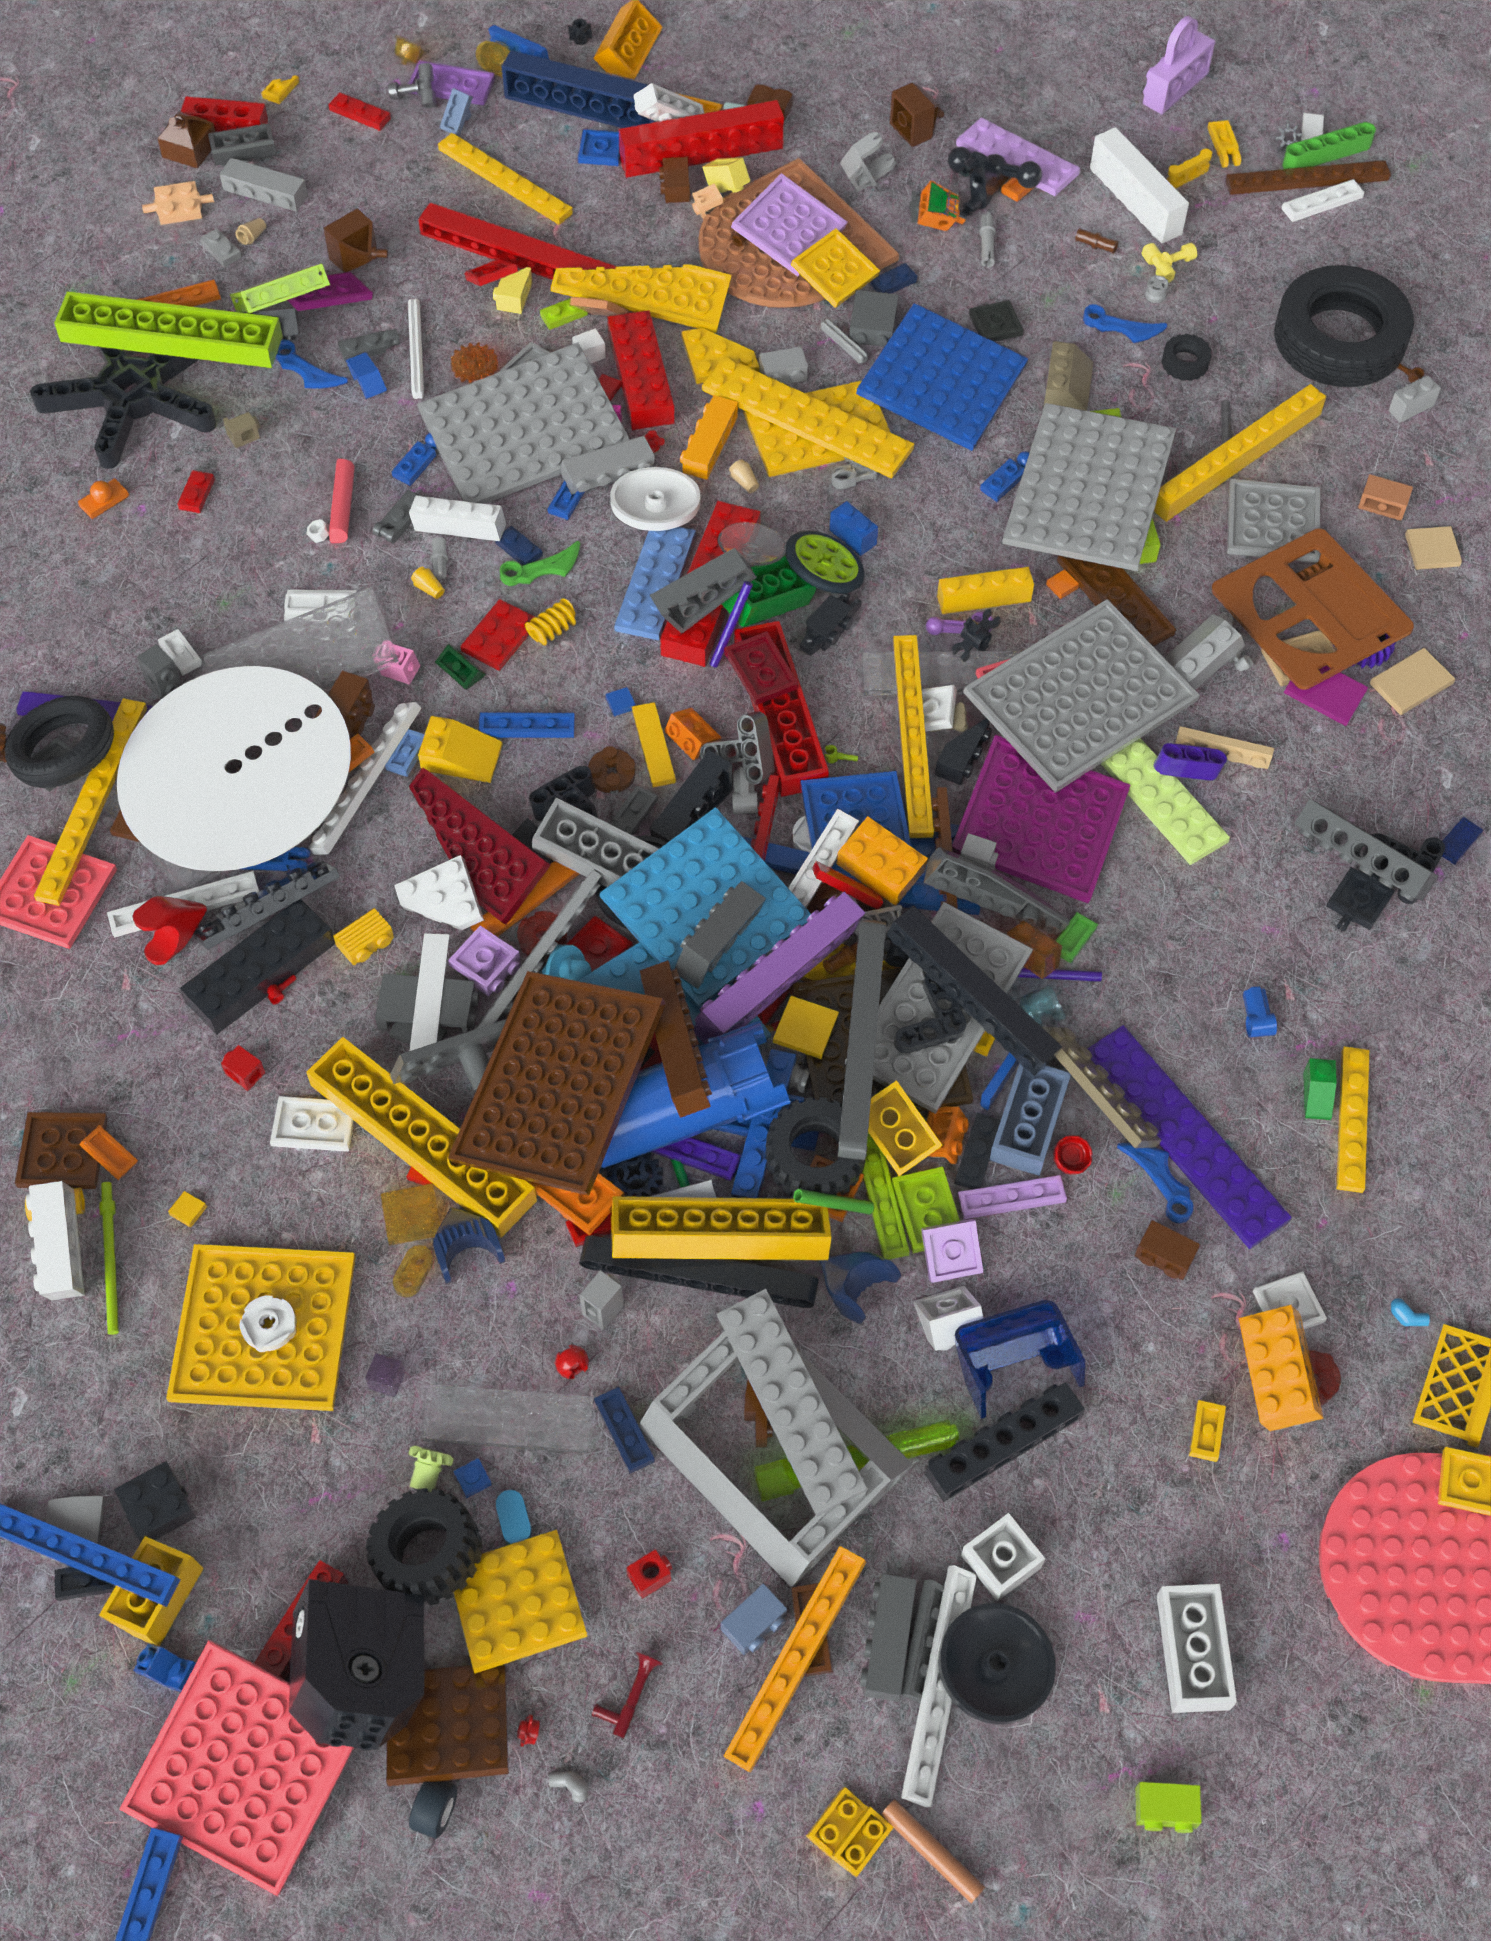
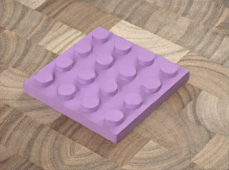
M781 173L732 222L731 228L793 274L799 276L800 273L791 266L792 260L835 228L842 232L847 225V221Z

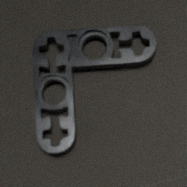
M927 973L924 977L923 989L936 1018L900 1028L896 1032L894 1046L901 1053H912L959 1039L966 1029V1020L958 1002L950 998L941 986H938L937 989L934 983L930 984L931 979ZM942 999L948 1000L951 1003V1008L942 1009L938 1006L937 1002ZM951 1020L955 1026L959 1025L958 1030H955L954 1027H949ZM926 1028L934 1029L937 1036L935 1038H927L923 1031ZM902 1036H905L908 1040L911 1039L910 1044H907L906 1041H901Z

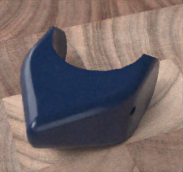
M451 1207L440 1224L433 1240L435 1255L445 1284L452 1282L449 1274L452 1260L458 1253L467 1248L480 1247L486 1249L496 1257L499 1264L505 1263V1257L492 1224L481 1216Z
M851 1252L829 1256L828 1260H820L826 1289L841 1315L858 1324H862L866 1319L865 1313L857 1304V1298L860 1297L861 1292L865 1291L866 1287H871L873 1283H881L883 1281L896 1283L902 1276L892 1261L871 1252Z

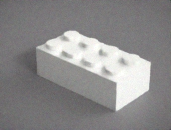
M63 1181L29 1186L30 1194H26L27 1209L31 1210L32 1221H29L28 1228L30 1236L34 1237L35 1248H31L32 1262L37 1265V1275H34L35 1290L50 1300L83 1296L84 1285L74 1189Z
M1220 1584L1162 1586L1157 1594L1172 1713L1231 1710L1237 1703Z

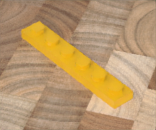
M1345 1046L1341 1051L1336 1189L1363 1193L1366 1177L1369 1050Z

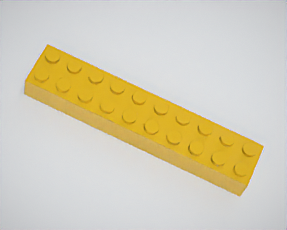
M344 1037L334 1044L306 1072L310 1085L334 1103L346 1115H349L356 1123L467 1212L487 1219L495 1229L496 1235L500 1238L537 1201L535 1187L526 1180L450 1161L448 1156L460 1128L403 1083L393 1084L389 1072Z

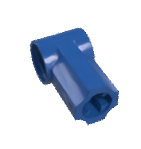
M1251 987L1243 992V1000L1247 1013L1246 1031L1248 1037L1275 1036L1277 1033V1021L1275 1014L1270 1012L1266 990L1261 987Z

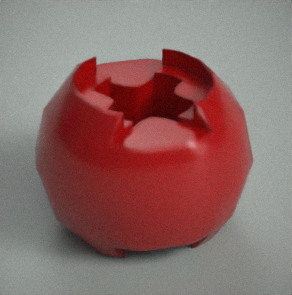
M572 1344L569 1345L570 1348L562 1353L558 1352L555 1357L557 1372L567 1379H575V1375L582 1371L586 1372L589 1367L587 1352L581 1346Z

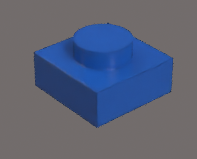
M479 1458L453 1471L466 1498L492 1485Z

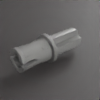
M436 537L432 540V555L430 556V561L433 563V574L437 580L447 576L446 563L448 562V555L446 554V540L441 537Z

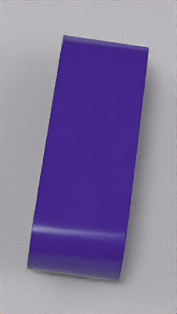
M1166 743L1160 750L1153 766L1157 772L1163 775L1212 781L1218 777L1227 762V757L1222 751L1214 748Z

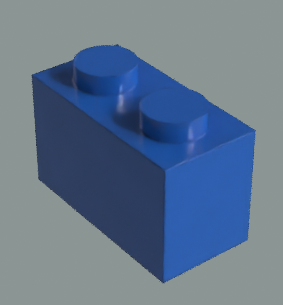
M848 501L830 513V531L858 555L862 556L877 545L878 526Z

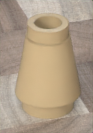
M257 218L239 225L236 230L238 241L243 245L252 244L266 229V223L263 219Z
M741 459L731 465L729 468L730 476L748 493H753L759 488V484L748 462Z

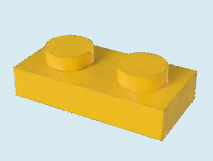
M1198 1400L1189 1456L1214 1462L1218 1461L1226 1406Z

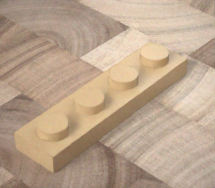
M1181 726L1179 727L1175 744L1218 749L1231 762H1239L1268 769L1274 751L1272 747Z

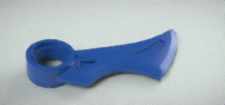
M1096 304L1087 306L1083 315V322L1087 326L1097 328L1101 332L1115 331L1122 333L1133 343L1148 340L1167 328V323H1139L1106 315L1104 308ZM1089 314H1097L1099 318H1091Z
M281 340L276 360L280 363L282 369L297 372L303 378L305 388H329L348 383L347 378L322 371L297 355L292 341ZM283 349L291 350L288 354L280 353Z
M1118 1143L1117 1149L1131 1157L1146 1171L1168 1201L1165 1208L1167 1218L1174 1223L1182 1224L1187 1222L1192 1215L1194 1205L1190 1199L1189 1187L1178 1182L1170 1173L1168 1167L1169 1153L1158 1148H1134L1131 1143ZM1174 1204H1182L1187 1212L1178 1214L1173 1210L1172 1206Z

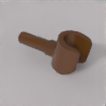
M1402 364L1398 366L1399 370L1408 375L1410 383L1422 379L1425 374L1424 370L1420 367H1415L1411 370Z

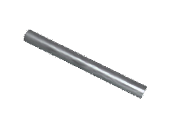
M1227 400L1221 402L1222 444L1231 439L1230 402Z

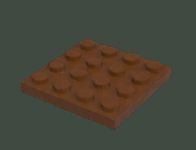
M503 1664L478 1673H474L472 1665L425 1669L424 1696L406 1727L387 1741V1786L509 1774L506 1665Z

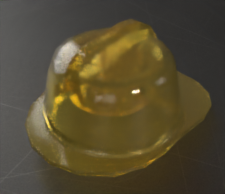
M395 35L394 53L401 59V64L406 65L407 62L417 64L426 52L414 42Z
M483 41L477 46L476 59L484 70L495 73V75L503 78L502 64L510 50L500 41Z

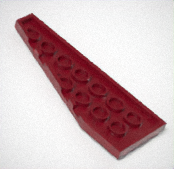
M423 767L409 785L411 792L428 817L426 819L434 828L435 835L449 860L459 855L464 858L479 905L500 922L507 925L551 865Z

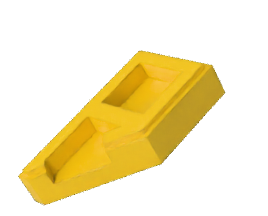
M294 75L288 80H272L261 92L262 98L280 105L299 83V77Z

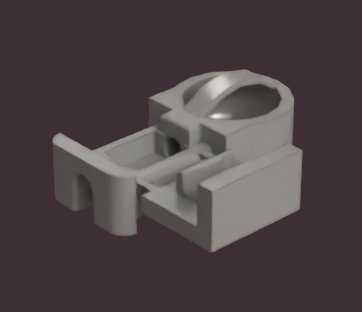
M844 457L845 461L850 464L838 466L831 472V483L837 489H847L856 486V482L874 479V481H877L876 471ZM846 476V477H848V478H847V479H838V478H836V477Z

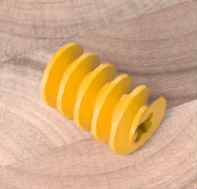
M562 598L552 608H547L538 617H534L531 622H527L525 628L532 639L545 646L547 645L546 637L550 641L555 639L553 632L557 636L562 634L560 627L567 631L569 630L568 623L571 626L576 625V613L571 603Z

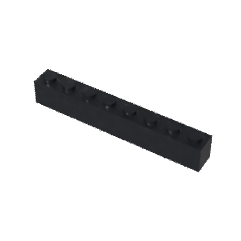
M912 906L892 923L887 933L891 941L899 946L914 963L919 965L931 980L941 986L950 998L956 1000L969 1016H972L988 1034H991L1007 1052H1010L1021 1063L1023 1068L1036 1076L1054 1060L1062 1046L915 906Z

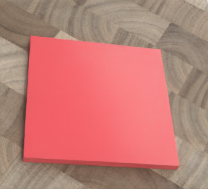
M208 1640L120 1810L152 1828L182 1835L181 1843L278 1896L354 1747H332L328 1744L317 1743L289 1713L290 1682L225 1647Z

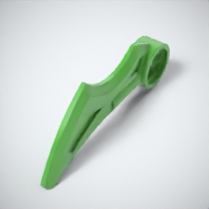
M576 541L556 555L522 566L515 561H507L500 566V580L505 585L515 586L519 583L531 584L536 578L546 574H557L565 577L577 560L580 542ZM509 570L517 572V574L512 577L507 576L505 573Z

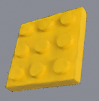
M836 228L794 258L791 266L835 308L854 295L856 290H860L875 279L880 273V270Z

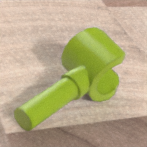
M827 745L825 747L826 753H828L824 754L825 760L830 764L836 763L838 760L858 761V756L839 753L834 745Z

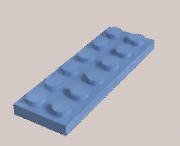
M676 527L669 530L648 531L614 625L615 631L660 640L666 619L660 614L650 594L682 577L696 536V530Z

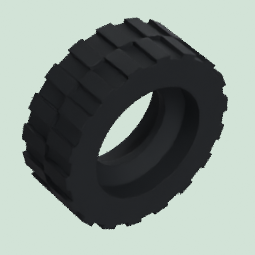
M1179 334L1175 337L1173 336L1166 342L1162 356L1163 369L1167 371L1168 375L1181 381L1197 380L1208 371L1212 356L1211 347L1203 338H1199L1197 335ZM1181 352L1191 353L1197 357V361L1183 362L1176 358V354Z

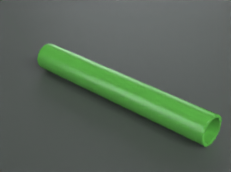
M797 1189L793 1196L795 1202L863 1214H871L874 1210V1204L871 1201Z

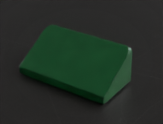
M450 644L445 647L435 661L439 667L466 690L486 675L483 670L459 649Z

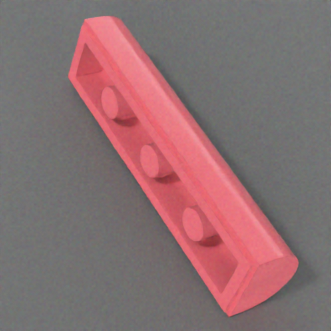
M338 459L336 462L329 528L331 543H343L348 539L355 466L346 459Z

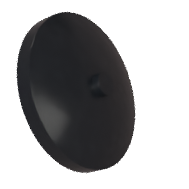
M986 1603L964 1611L948 1627L939 1648L938 1668L947 1694L963 1712L981 1722L1005 1725L1021 1721L1033 1714L1045 1702L1053 1687L1056 1662L1051 1642L1038 1622L1016 1607L1001 1603Z

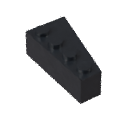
M708 750L661 815L652 822L650 826L651 837L668 843L715 807L717 808L732 792V764Z

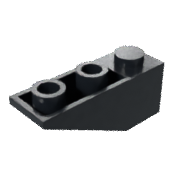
M987 718L945 744L936 761L935 776L958 785L962 784L965 777H970L974 767L972 763L974 759L979 760L983 750L982 744L983 742H988L992 733V729L989 728L990 721Z

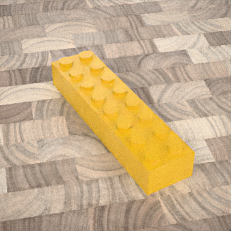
M613 1196L612 1258L828 1260L831 1230L827 1207L798 1203L794 1199Z

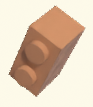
M1369 474L1358 508L1402 521L1413 487Z

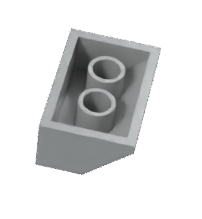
M1212 614L1165 656L1164 659L1196 690L1245 645L1240 633L1226 620Z

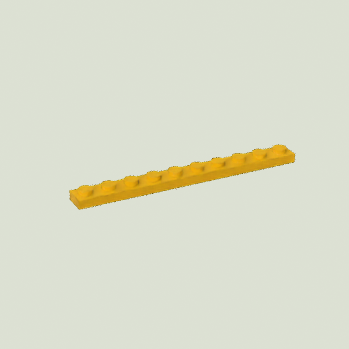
M917 635L893 636L909 838H933L934 829Z
M122 699L112 721L114 729L112 745L104 759L94 769L92 768V771L88 774L34 894L36 901L60 906L117 778L120 759L125 745L147 710L146 703Z

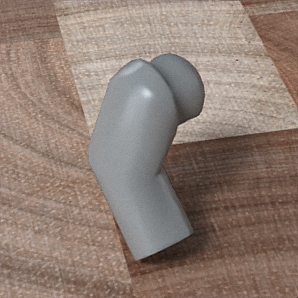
M549 1772V1787H567L573 1793L572 1799L575 1802L587 1800L588 1783L577 1772Z

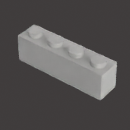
M230 158L219 174L223 190L296 212L308 196L305 179L234 158Z
M641 436L562 460L561 475L567 483L571 494H575L577 491L585 492L588 489L615 482L631 471L654 467L655 455L645 437Z

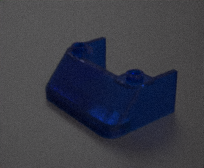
M1041 1300L959 1326L955 1331V1345L965 1385L981 1419L986 1418V1392L993 1385V1377L990 1372L992 1370L1040 1356L1043 1363L1051 1369H1062L1069 1366L1079 1388L1085 1386L1086 1360L1059 1307L1050 1300Z

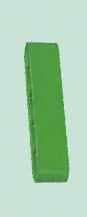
M1363 122L1290 144L1286 148L1282 166L1284 169L1314 167L1369 150L1374 139L1376 127L1369 122Z

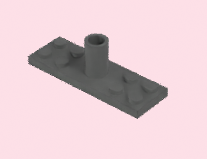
M507 1019L400 1054L390 1074L393 1084L399 1082L404 1084L410 1083L420 1075H434L441 1068L461 1062L476 1093L489 1062L486 1053L494 1051Z

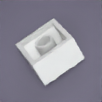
M965 1286L914 1301V1306L927 1340L935 1351L948 1350L953 1345L963 1342H974L979 1337L987 1335L981 1305Z

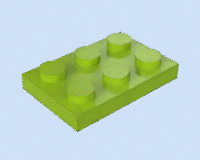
M943 1167L892 1178L895 1196L913 1253L924 1251L921 1228L960 1221Z

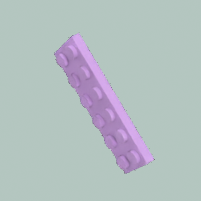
M980 118L957 138L956 146H963L970 150L971 153L977 151L985 156L999 154L1005 158L1007 164L1017 166L1027 161L1037 163L1041 167L1043 175L1042 180L1036 187L1053 196L1062 191L1080 172V167L983 118Z

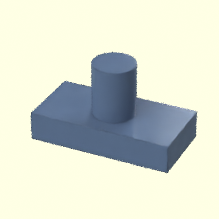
M453 88L439 128L460 136L464 122L468 121L471 117L469 108L473 96Z

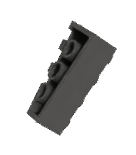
M742 881L735 888L731 886L723 896L724 901L721 904L717 902L709 912L710 917L707 920L702 918L695 928V934L693 936L688 934L680 945L683 950L675 968H677L681 978L697 989L703 984L707 971L711 973L715 969L723 954H727L738 938V935H742L758 915L765 902V897Z

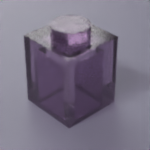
M375 1353L365 1376L369 1389L395 1397L405 1374L402 1361Z

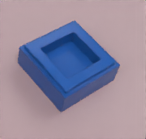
M628 687L605 694L613 716L632 711V706H636Z

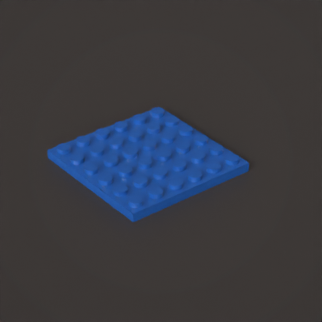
M914 303L858 386L856 394L973 451L1025 368L1028 358Z

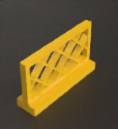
M1443 1324L1413 1423L1467 1440V1445L1479 1448L1491 1408V1339ZM1446 1335L1458 1337L1463 1345L1450 1350L1445 1342ZM1478 1344L1490 1347L1489 1354L1477 1358L1471 1347ZM1467 1350L1473 1361L1460 1366L1454 1354ZM1449 1357L1455 1369L1443 1374L1437 1363ZM1486 1362L1485 1367L1483 1368L1481 1363ZM1476 1366L1482 1377L1470 1383L1464 1371ZM1459 1373L1465 1385L1452 1390L1446 1378ZM1442 1381L1448 1393L1435 1398L1430 1390V1385ZM1469 1390L1474 1398V1402L1463 1407L1456 1395ZM1428 1395L1430 1400L1425 1402ZM1451 1397L1458 1409L1445 1414L1439 1402ZM1434 1405L1441 1416L1430 1420L1421 1417L1423 1409ZM1471 1410L1470 1416H1468L1466 1411ZM1462 1414L1467 1423L1465 1431L1454 1428L1448 1419Z

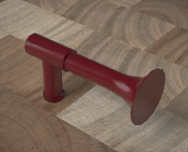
M635 1652V1654L639 1658V1669L621 1713L611 1711L600 1706V1704H596L592 1711V1717H598L615 1724L612 1734L623 1739L636 1711V1705L648 1676L655 1667L663 1665L662 1662Z

